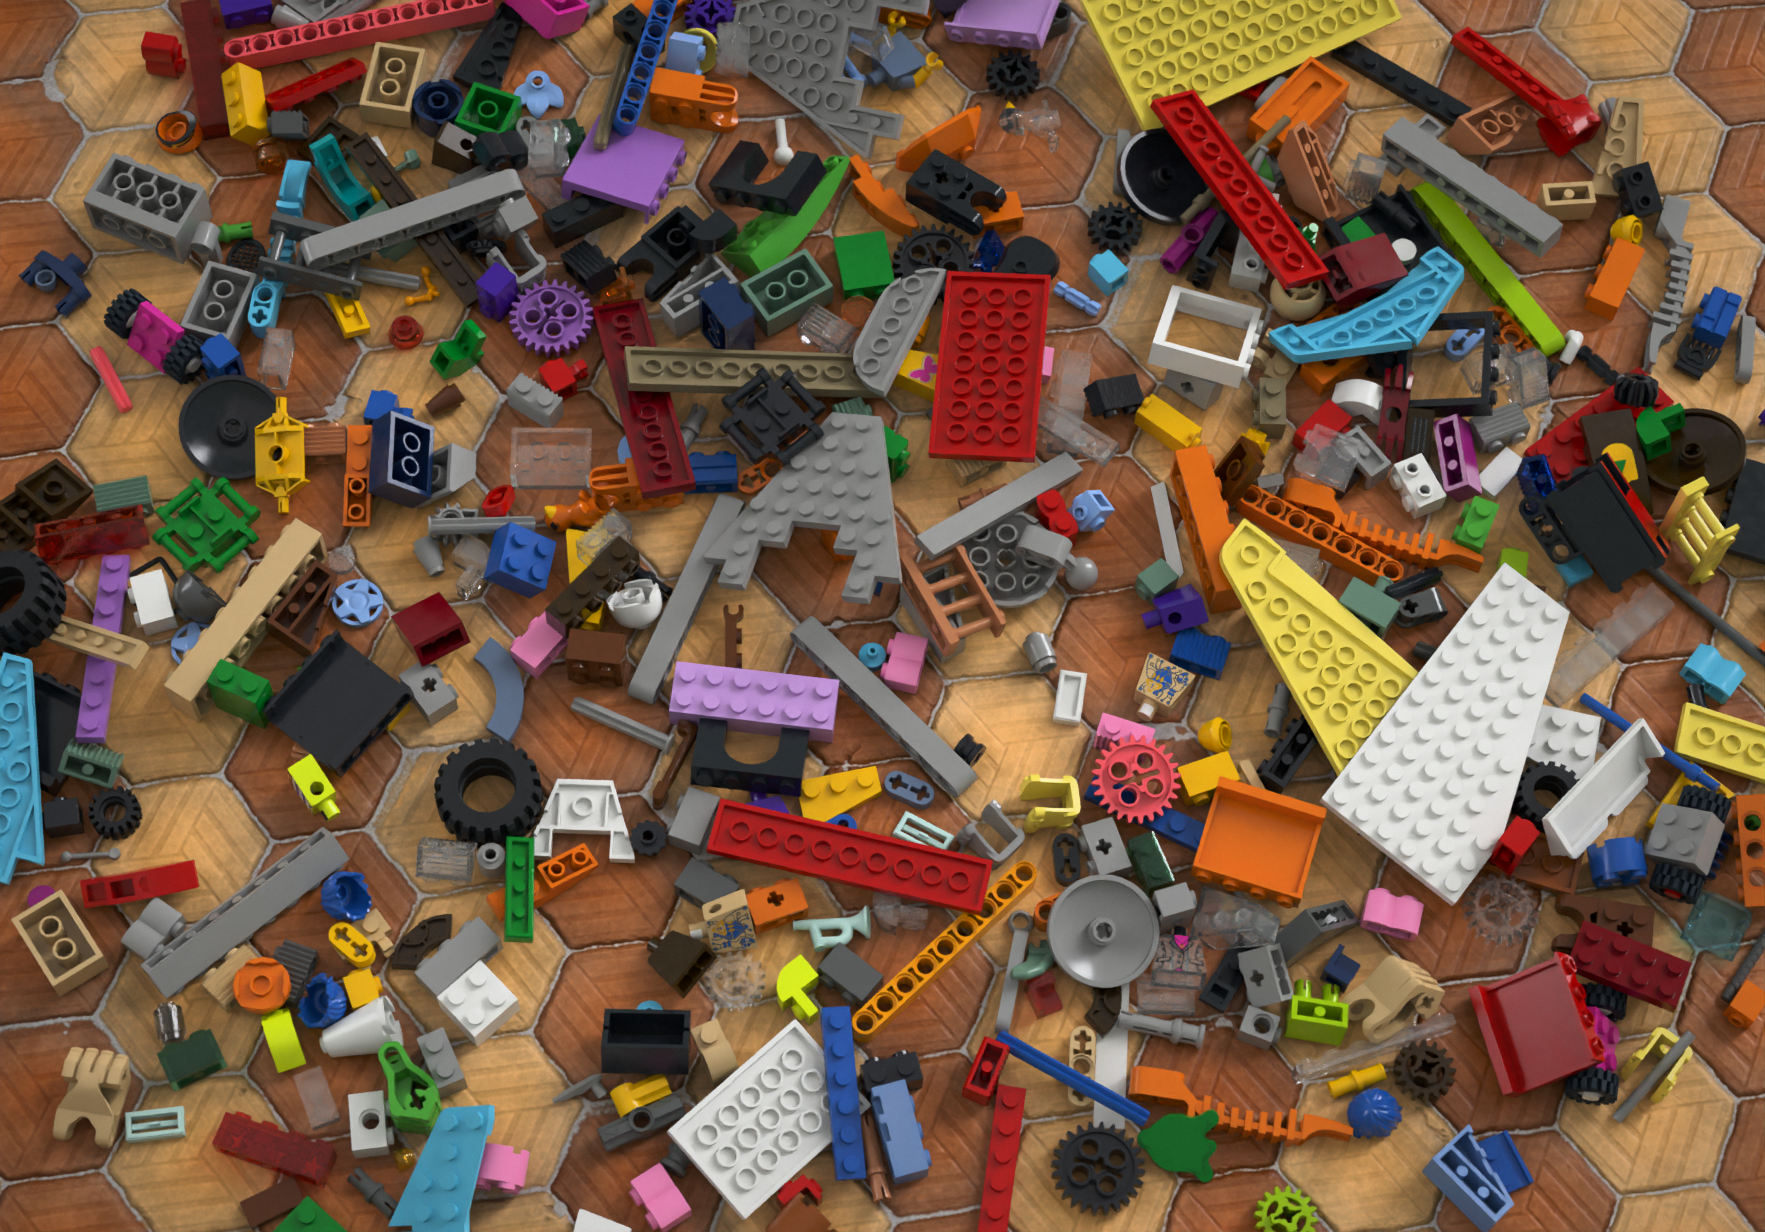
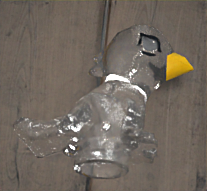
M1043 100L1042 109L1030 112L1021 111L1008 102L998 120L1002 130L1016 136L1019 134L1024 136L1023 130L1027 129L1033 134L1045 138L1048 141L1050 152L1055 153L1059 147V137L1054 130L1062 128L1057 109L1049 110L1047 100Z

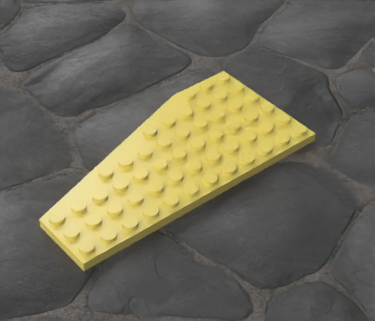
M1079 0L1142 131L1164 127L1150 108L1154 99L1194 89L1206 107H1210L1302 65L1310 56L1318 58L1402 19L1394 0Z

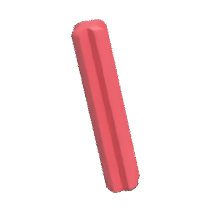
M97 346L91 349V358L121 413L131 411L133 409L132 402L103 347Z

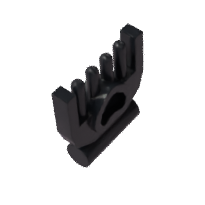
M1687 333L1678 348L1677 357L1679 359H1677L1673 368L1699 381L1704 372H1708L1713 368L1722 350L1718 349L1713 359L1710 360L1715 348L1712 347L1706 356L1705 353L1709 345L1705 344L1702 349L1700 348L1702 341H1699L1695 348H1692L1696 341L1694 337L1688 346L1685 347L1691 336L1690 333Z

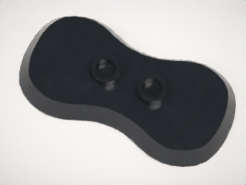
M1021 236L1010 241L1005 246L997 267L991 273L1051 275L1052 280L1058 273L1060 260L1057 253L1043 241L1031 236Z

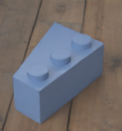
M905 1079L871 1088V1109L894 1186L927 1177L928 1167L932 1166V1161L928 1149H923L921 1139H924L920 1122H916L914 1101L912 1096L909 1095Z
M1468 1124L1430 1160L1422 1172L1482 1232H1488L1506 1215L1514 1203L1496 1172L1493 1173L1486 1160L1487 1155L1484 1149L1479 1148L1472 1135L1473 1130L1470 1124Z

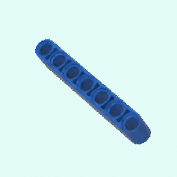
M678 0L653 1L613 120V129L621 136H628L635 130ZM657 13L662 14L665 17H660L659 15H657ZM650 34H654V35H656L658 38H654V37H652ZM643 55H648L651 59L645 58ZM636 76H641L644 80H640ZM628 97H634L637 101H632ZM621 118H626L630 122H625Z

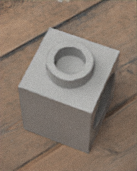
M1248 1005L1236 1039L1268 1051L1271 1043L1277 1044L1283 1028L1278 1027L1281 1017ZM1257 1024L1264 1025L1268 1032L1265 1034L1258 1033L1254 1026Z

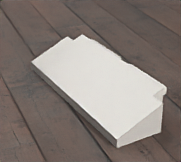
M1644 718L1637 719L1542 819L1551 856L1561 855L1568 856L1570 859H1577L1607 828V817L1609 815H1619L1647 785V775L1651 771L1645 763L1646 758L1663 757L1665 752Z

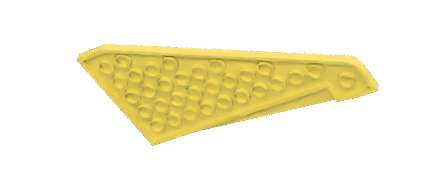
M1244 518L1223 545L1219 555L1220 566L1337 776H1339L1419 672L1285 555L1286 551L1267 534Z

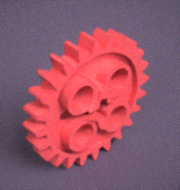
M1132 734L1129 737L1128 743H1126L1123 737H1120L1118 739V747L1113 742H1110L1108 746L1111 752L1102 749L1100 754L1104 760L1096 759L1094 762L1100 769L1091 771L1092 775L1098 777L1097 780L1091 782V786L1099 787V790L1093 796H1102L1103 800L1099 803V807L1107 804L1109 806L1107 815L1113 811L1117 812L1116 821H1119L1122 816H1126L1127 824H1130L1133 818H1136L1138 825H1141L1143 817L1146 816L1147 820L1151 823L1154 821L1153 813L1160 818L1164 815L1161 807L1167 810L1172 808L1168 799L1176 800L1178 798L1172 790H1179L1181 788V785L1174 783V780L1179 779L1181 774L1173 773V770L1179 764L1169 762L1173 753L1163 754L1166 745L1163 744L1158 749L1155 747V738L1147 744L1145 735H1142L1139 742H1136ZM1139 756L1148 757L1151 762L1150 768H1141L1137 764V758ZM1113 765H1120L1124 768L1125 776L1123 778L1113 776L1111 772ZM1154 770L1159 771L1158 775L1144 778L1139 783V786H1137L1136 782H1133L1122 788L1113 789V785L1129 781L1133 773L1136 777H1140ZM1151 781L1158 783L1161 789L1160 793L1157 795L1151 794L1147 790V783ZM1123 791L1132 792L1135 797L1134 803L1126 804L1123 802L1121 793Z

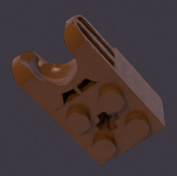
M1561 894L1555 898L1554 907L1557 913L1572 918L1577 923L1579 931L1585 920L1652 947L1655 908L1573 894ZM1578 933L1559 934L1551 942L1552 952L1558 951L1570 956Z

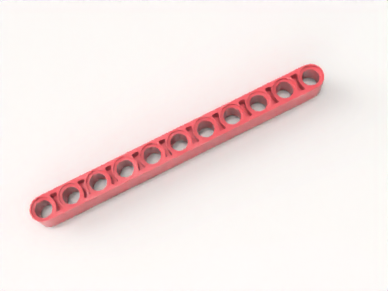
M418 0L232 39L225 44L224 52L230 67L239 62L250 68L258 69L372 45L376 42H386L486 21L495 15L496 7L494 0Z

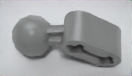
M1026 526L1015 549L1018 555L1051 569L1060 570L1063 567L1065 569L1066 581L1072 588L1077 590H1086L1097 581L1098 569L1095 563L1087 557L1075 558L1069 552L1073 544L1068 538L1038 526Z

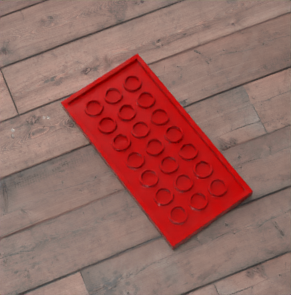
M947 271L928 451L929 458L1035 463L1051 275Z

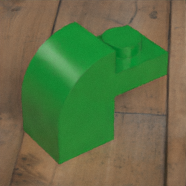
M472 319L465 320L454 340L438 344L429 362L444 380L460 376L481 360L485 354L481 347L487 336Z
M1680 403L1666 407L1657 413L1650 406L1638 416L1636 429L1643 455L1647 461L1672 451L1670 433L1686 426L1685 409Z

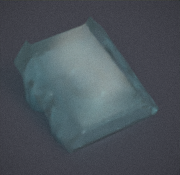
M1702 888L1699 899L1693 906L1680 938L1733 962L1744 933L1751 924L1753 911L1724 896Z

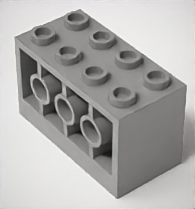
M116 153L112 154L83 200L94 229L181 264L185 263L192 251L190 243L198 223L201 221L210 222L213 217L206 191L201 185L194 182L188 183L181 180L175 174L163 173L152 165H143L127 155L121 156Z

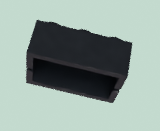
M605 1009L601 1042L602 1073L688 1075L691 1044V1010Z

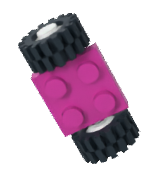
M132 288L129 291L126 289L123 291V295H117L118 299L116 301L112 300L111 304L113 305L107 308L106 311L108 313L104 315L105 326L122 339H128L127 345L161 372L167 373L179 384L186 385L189 383V380L191 382L194 381L195 376H199L201 374L200 371L205 369L200 361L203 358L200 347L203 346L204 342L192 334L183 336L185 330L153 306L152 302Z
M1583 983L1581 985L1586 993L1584 1001L1587 1009L1594 1016V1029L1596 1035L1603 1042L1605 1048L1603 1055L1606 1062L1566 1077L1565 1096L1571 1100L1576 1099V1102L1579 1103L1586 1102L1585 1104L1589 1105L1591 1103L1601 1105L1602 1103L1609 1105V1103L1613 1104L1617 1101L1619 1076L1613 1073V1071L1617 1067L1615 1048L1619 1042L1620 1034L1618 1027L1613 1022L1625 1018L1628 995L1600 983H1597V985L1593 983L1586 985Z

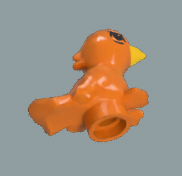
M587 489L579 491L578 497L580 499L572 505L557 504L544 507L545 524L555 532L566 531L567 528L570 529L573 525H581L588 528L606 526L610 529H614L617 526L616 510L609 508V504L604 496L597 494L590 496Z

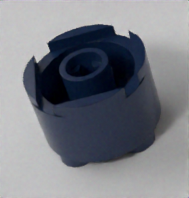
M439 79V82L432 83L430 80L417 88L413 96V107L417 126L424 134L436 138L444 121L455 125V119L464 103L460 88L455 83L446 79Z

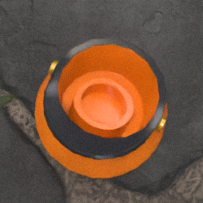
M185 110L167 113L158 121L156 137L159 146L169 153L183 154L194 150L201 143L203 131L192 112Z

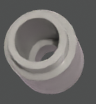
M1033 632L1026 636L1023 648L1032 668L1036 669L1039 674L1053 670L1057 666V656L1048 635Z
M496 843L483 845L477 853L480 872L487 878L502 876L505 872V852L503 848Z

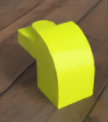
M801 954L781 970L777 979V1000L782 1011L793 1005L791 1010L800 1021L804 1019L810 1026L818 1019L819 1010L806 996V993L818 985V974Z
M289 1007L277 1009L272 1013L261 1016L264 1033L278 1073L306 1064Z

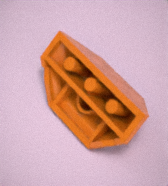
M978 105L959 113L910 143L907 148L897 152L896 168L899 171L915 173L934 149L956 161L966 160L971 157L975 152L979 131L980 106Z

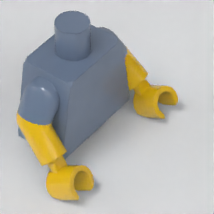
M893 11L888 16L890 26L885 27L872 52L873 71L867 74L866 77L872 87H876L884 82L891 91L919 88L932 75L933 69L937 71L943 68V61L938 59L934 63L939 57L935 52L929 53L925 58L901 31L896 32L897 28L905 26L906 20L904 17H901L895 23L898 12Z

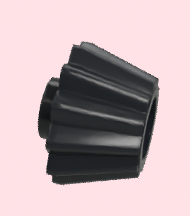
M645 820L644 823H637L636 828L631 829L632 836L629 838V841L632 843V849L643 857L648 856L651 858L653 855L657 856L666 846L665 841L668 835L664 833L665 827L659 826L657 821ZM646 838H653L649 841L644 840Z

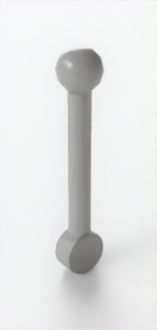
M112 848L107 852L70 853L69 851H64L61 854V859L64 862H69L71 859L110 857L112 860H117L120 858L121 853L118 848Z

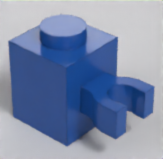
M371 390L363 416L365 425H372V421L391 410L415 419L412 416L413 409L400 408L398 396L390 391Z

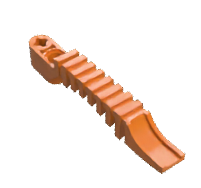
M1290 478L1287 481L1282 500L1321 521L1328 522L1332 527L1381 553L1392 555L1394 560L1404 559L1406 560L1405 564L1411 565L1415 563L1418 564V568L1423 570L1425 567L1457 565L1479 573L1484 557L1466 547L1440 539L1436 552L1432 553L1430 550L1435 534L1428 532L1423 549L1418 548L1421 534L1414 533L1409 545L1405 543L1406 532L1401 531L1397 541L1392 539L1393 529L1388 528L1385 536L1379 534L1382 525L1375 524L1373 531H1368L1369 519L1363 518L1360 526L1354 525L1357 512L1351 510L1350 515L1344 514L1335 500L1336 492L1332 488L1301 478Z
M1145 1066L1131 1068L1128 1092L1130 1099L1183 1108L1186 1115L1197 1116L1210 1109L1212 1096L1204 1095L1203 1101L1197 1100L1185 1086V1075L1183 1073ZM1218 1102L1215 1109L1219 1115V1121L1213 1127V1131L1220 1132L1223 1129L1227 1130V1134L1234 1135L1237 1132L1241 1133V1137L1244 1138L1252 1135L1258 1141L1266 1138L1270 1139L1269 1143L1277 1144L1280 1141L1284 1142L1283 1146L1291 1147L1292 1144L1302 1146L1306 1141L1315 1137H1329L1349 1142L1350 1137L1353 1136L1354 1128L1305 1113L1303 1120L1300 1121V1130L1295 1131L1297 1109L1290 1108L1289 1114L1286 1116L1285 1128H1281L1282 1112L1275 1111L1271 1125H1267L1268 1112H1260L1257 1122H1252L1253 1111L1246 1110L1243 1119H1238L1239 1108L1232 1107L1229 1117L1224 1116L1225 1103Z

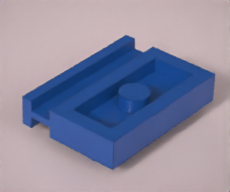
M1507 1130L1477 1142L1479 1148L1484 1149L1488 1164L1493 1173L1496 1172L1508 1194L1518 1191L1527 1185L1529 1186L1534 1182Z

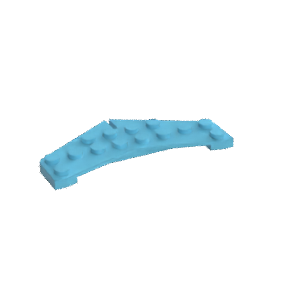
M1437 246L1420 258V264L1408 273L1409 276L1400 280L1385 294L1342 315L1300 327H1295L1293 324L1279 327L1269 332V341L1293 362L1300 364L1413 349L1412 343L1418 346L1464 280V267Z
M495 1105L448 1107L441 1111L388 1227L412 1226V1231L409 1232H470L469 1211L488 1135H491L495 1121Z

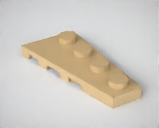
M1620 96L1616 99L1592 180L1595 196L1619 198L1618 193L1613 189L1612 174L1620 169L1641 164L1643 98Z

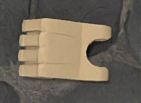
M1391 955L1381 962L1363 984L1348 993L1341 1003L1349 1004L1348 1018L1350 1020L1358 1021L1367 1017L1363 1021V1033L1371 1042L1379 1043L1405 1028L1418 1013L1425 1020L1430 1018L1438 1011L1445 992L1438 986V982L1430 977V974L1420 968L1419 965Z
M72 1047L65 1059L61 1076H64V1081L69 1082V1087L55 1114L53 1137L57 1141L62 1142L70 1139L77 1122L87 1117L96 1129V1144L101 1148L108 1149L115 1141L120 1116L130 1086L129 1057L117 1054L114 1059V1052L109 1050H102L99 1056V1050L95 1048H87L84 1054L82 1048Z

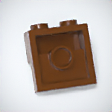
M1241 435L1214 470L1215 477H1219L1221 480L1222 492L1220 494L1223 500H1226L1228 505L1234 507L1239 499L1243 498L1246 490L1261 475L1265 467L1262 462L1265 456L1258 443Z

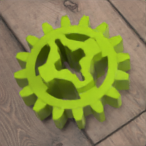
M1277 1186L1273 1190V1196L1265 1192L1263 1195L1264 1201H1258L1256 1207L1261 1211H1256L1253 1218L1260 1221L1255 1225V1230H1263L1264 1232H1275L1274 1230L1278 1232H1297L1296 1224L1304 1220V1227L1300 1232H1315L1316 1230L1311 1226L1317 1224L1318 1218L1311 1215L1317 1209L1313 1206L1308 1207L1307 1204L1311 1198L1308 1196L1302 1199L1300 1197V1189L1293 1194L1291 1193L1290 1186H1286L1284 1192H1281ZM1274 1203L1275 1213L1267 1217V1210ZM1282 1214H1284L1286 1218L1291 1217L1289 1223H1287L1286 1219H1280Z

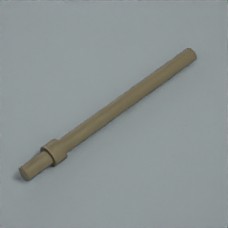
M1287 115L1281 117L1243 155L1248 163L1254 159L1260 145L1267 146L1291 123V119ZM1209 188L1204 194H1199L1192 201V205L1180 216V219L1185 224L1210 205V201L1215 197L1211 189Z

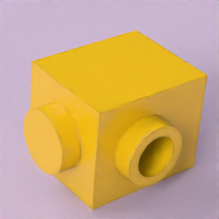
M370 968L366 970L356 969L351 971L348 976L343 977L353 1011L378 998L379 993L384 992L379 976L373 977Z

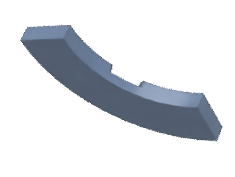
M489 637L474 657L475 662L481 665L490 675L496 688L495 710L486 726V730L504 742H511L523 716V683L512 657L497 641Z

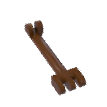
M679 720L677 723V733L684 738L662 781H658L653 791V808L657 811L663 809L669 797V790L697 737L698 727L689 721Z

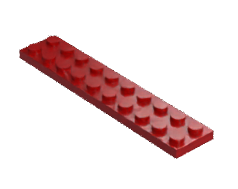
M1194 89L1154 99L1150 108L1283 289L1288 290L1325 279L1329 270Z
M722 798L719 802L707 846V853L979 916H981L993 860Z

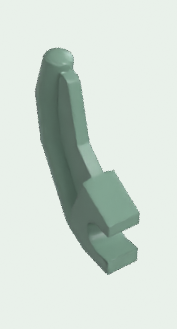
M1041 940L1039 948L1035 947L1033 943H1028L1027 961L1013 967L1010 977L1017 980H1029L1045 973L1054 964V958L1050 952L1048 942Z

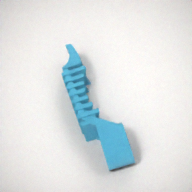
M287 160L279 191L280 200L276 202V208L279 213L304 218L303 209H305L306 187L311 162ZM272 237L270 239L271 248L274 242V238ZM285 239L279 261L293 264V254L296 253L295 244L298 243L297 241ZM268 248V252H267L268 258H269L270 252H271V249H269V248ZM263 277L262 282L254 288L248 312V321L256 337L268 338L274 333L282 297L285 298V287H288L289 283ZM265 297H272L268 301H261Z

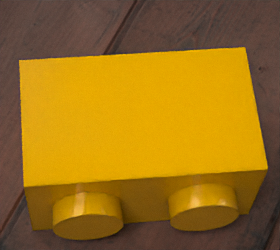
M1228 750L1176 769V773L1181 774V777L1175 781L1181 785L1179 790L1187 807L1193 804L1201 806L1208 803L1214 797L1220 776L1240 782V777Z

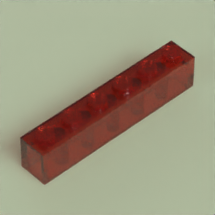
M211 0L181 2L180 6L204 141L229 137L230 129L221 74L228 70V68L223 69L222 63H227L224 48L219 46V43L223 42L221 27L216 28L215 23L220 22L218 8H212Z

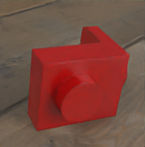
M804 1174L793 1183L791 1180L786 1182L777 1191L779 1193L777 1195V1205L781 1209L798 1192H801L804 1196L807 1194L816 1206L822 1203V1188L813 1178L808 1180Z

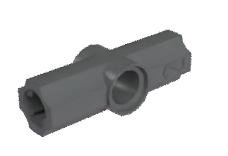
M675 1093L649 1106L636 1107L629 1115L598 1128L597 1132L605 1150L609 1153L638 1139H648L655 1131L682 1119L686 1112L680 1098ZM640 1118H646L650 1122L645 1128H638L634 1123Z

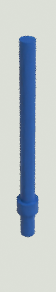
M1587 693L1580 697L1579 702L1623 732H1626L1632 726L1630 722ZM1659 743L1665 752L1662 757L1663 759L1684 772L1685 777L1692 782H1699L1710 791L1714 790L1717 792L1721 784L1705 774L1703 768L1695 763L1690 764Z

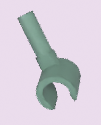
M416 150L406 151L404 153L405 161L394 168L397 172L406 168L417 169L420 166V159Z

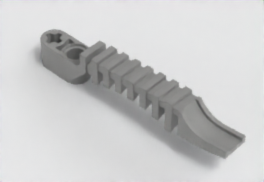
M1668 194L1663 199L1662 205L1664 210L1659 212L1653 236L1661 240L1670 254L1665 260L1664 265L1671 267L1665 277L1671 279L1666 282L1665 288L1669 290L1664 293L1663 299L1665 300L1660 303V310L1658 312L1654 311L1653 319L1648 322L1647 328H1650L1651 332L1647 336L1644 355V372L1647 374H1651L1653 365H1656L1658 349L1664 344L1671 342L1673 335H1675L1680 325V317L1683 312L1682 306L1686 298L1684 297L1687 291L1686 285L1690 277L1688 274L1692 266L1690 264L1694 256L1691 254L1694 244L1686 242L1682 238L1691 201Z

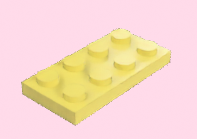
M1688 702L1682 706L1673 751L1681 758L1765 784L1764 726Z

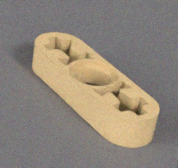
M1079 1026L1072 1031L1069 1039L1068 1067L1073 1069V1065L1076 1062L1084 1061L1089 1065V1072L1084 1075L1094 1080L1096 1036L1089 1027ZM1080 1035H1085V1039L1090 1040V1042L1088 1041L1085 1044L1084 1054H1079L1080 1042L1075 1041V1039H1079ZM1067 1086V1101L1072 1108L1083 1110L1091 1105L1093 1099L1084 1097L1083 1101L1080 1102L1077 1096H1073L1077 1091Z

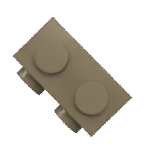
M1259 377L1257 387L1252 389V403H1256V410H1253L1252 425L1256 426L1257 430L1266 433V439H1282L1286 427V378Z

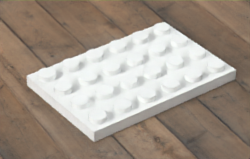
M796 1019L666 1132L743 1221L832 1141L823 1049ZM858 1090L861 1115L871 1104Z

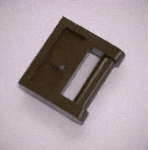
M328 116L297 149V154L315 166L314 163L316 161L309 145L330 133L335 137L338 146L344 139L350 143L360 135ZM344 147L341 152L346 161L350 154Z

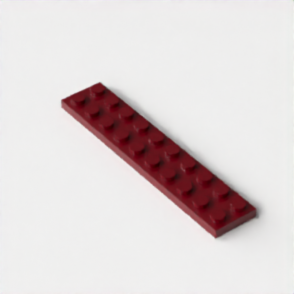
M643 298L592 307L595 325L643 500L696 490V482L670 392L628 391L624 361L625 346L657 347Z

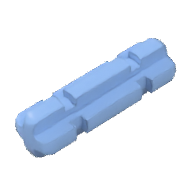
M1059 281L1053 290L1054 294L1062 298L1065 297L1064 300L1081 310L1085 309V312L1091 316H1096L1101 309L1099 303L1094 300L1090 301L1089 297L1074 288H1069L1070 286L1064 282Z

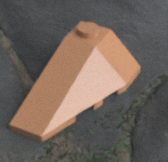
M1514 92L1509 93L1459 116L1446 139L1462 155L1492 154L1509 144L1534 108Z

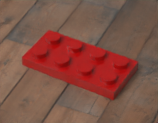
M354 57L348 58L265 95L266 107L275 112L291 111L294 108V104L301 101L303 104L315 100L317 98L316 95L321 92L331 93L340 88L339 84L346 81L353 83L362 79V74L366 73L367 69L360 60Z

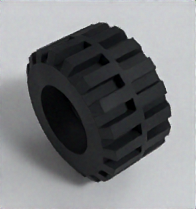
M1544 761L1538 762L1536 766L1532 764L1521 774L1511 813L1517 814L1522 819L1529 820L1536 826L1538 831L1545 833L1542 819L1551 808H1546L1538 803L1533 791H1550L1560 801L1580 779L1576 780L1574 778L1576 773L1573 770L1570 772L1566 771L1565 768L1567 766L1563 764L1560 767L1555 766L1553 761H1549L1547 765L1544 764Z

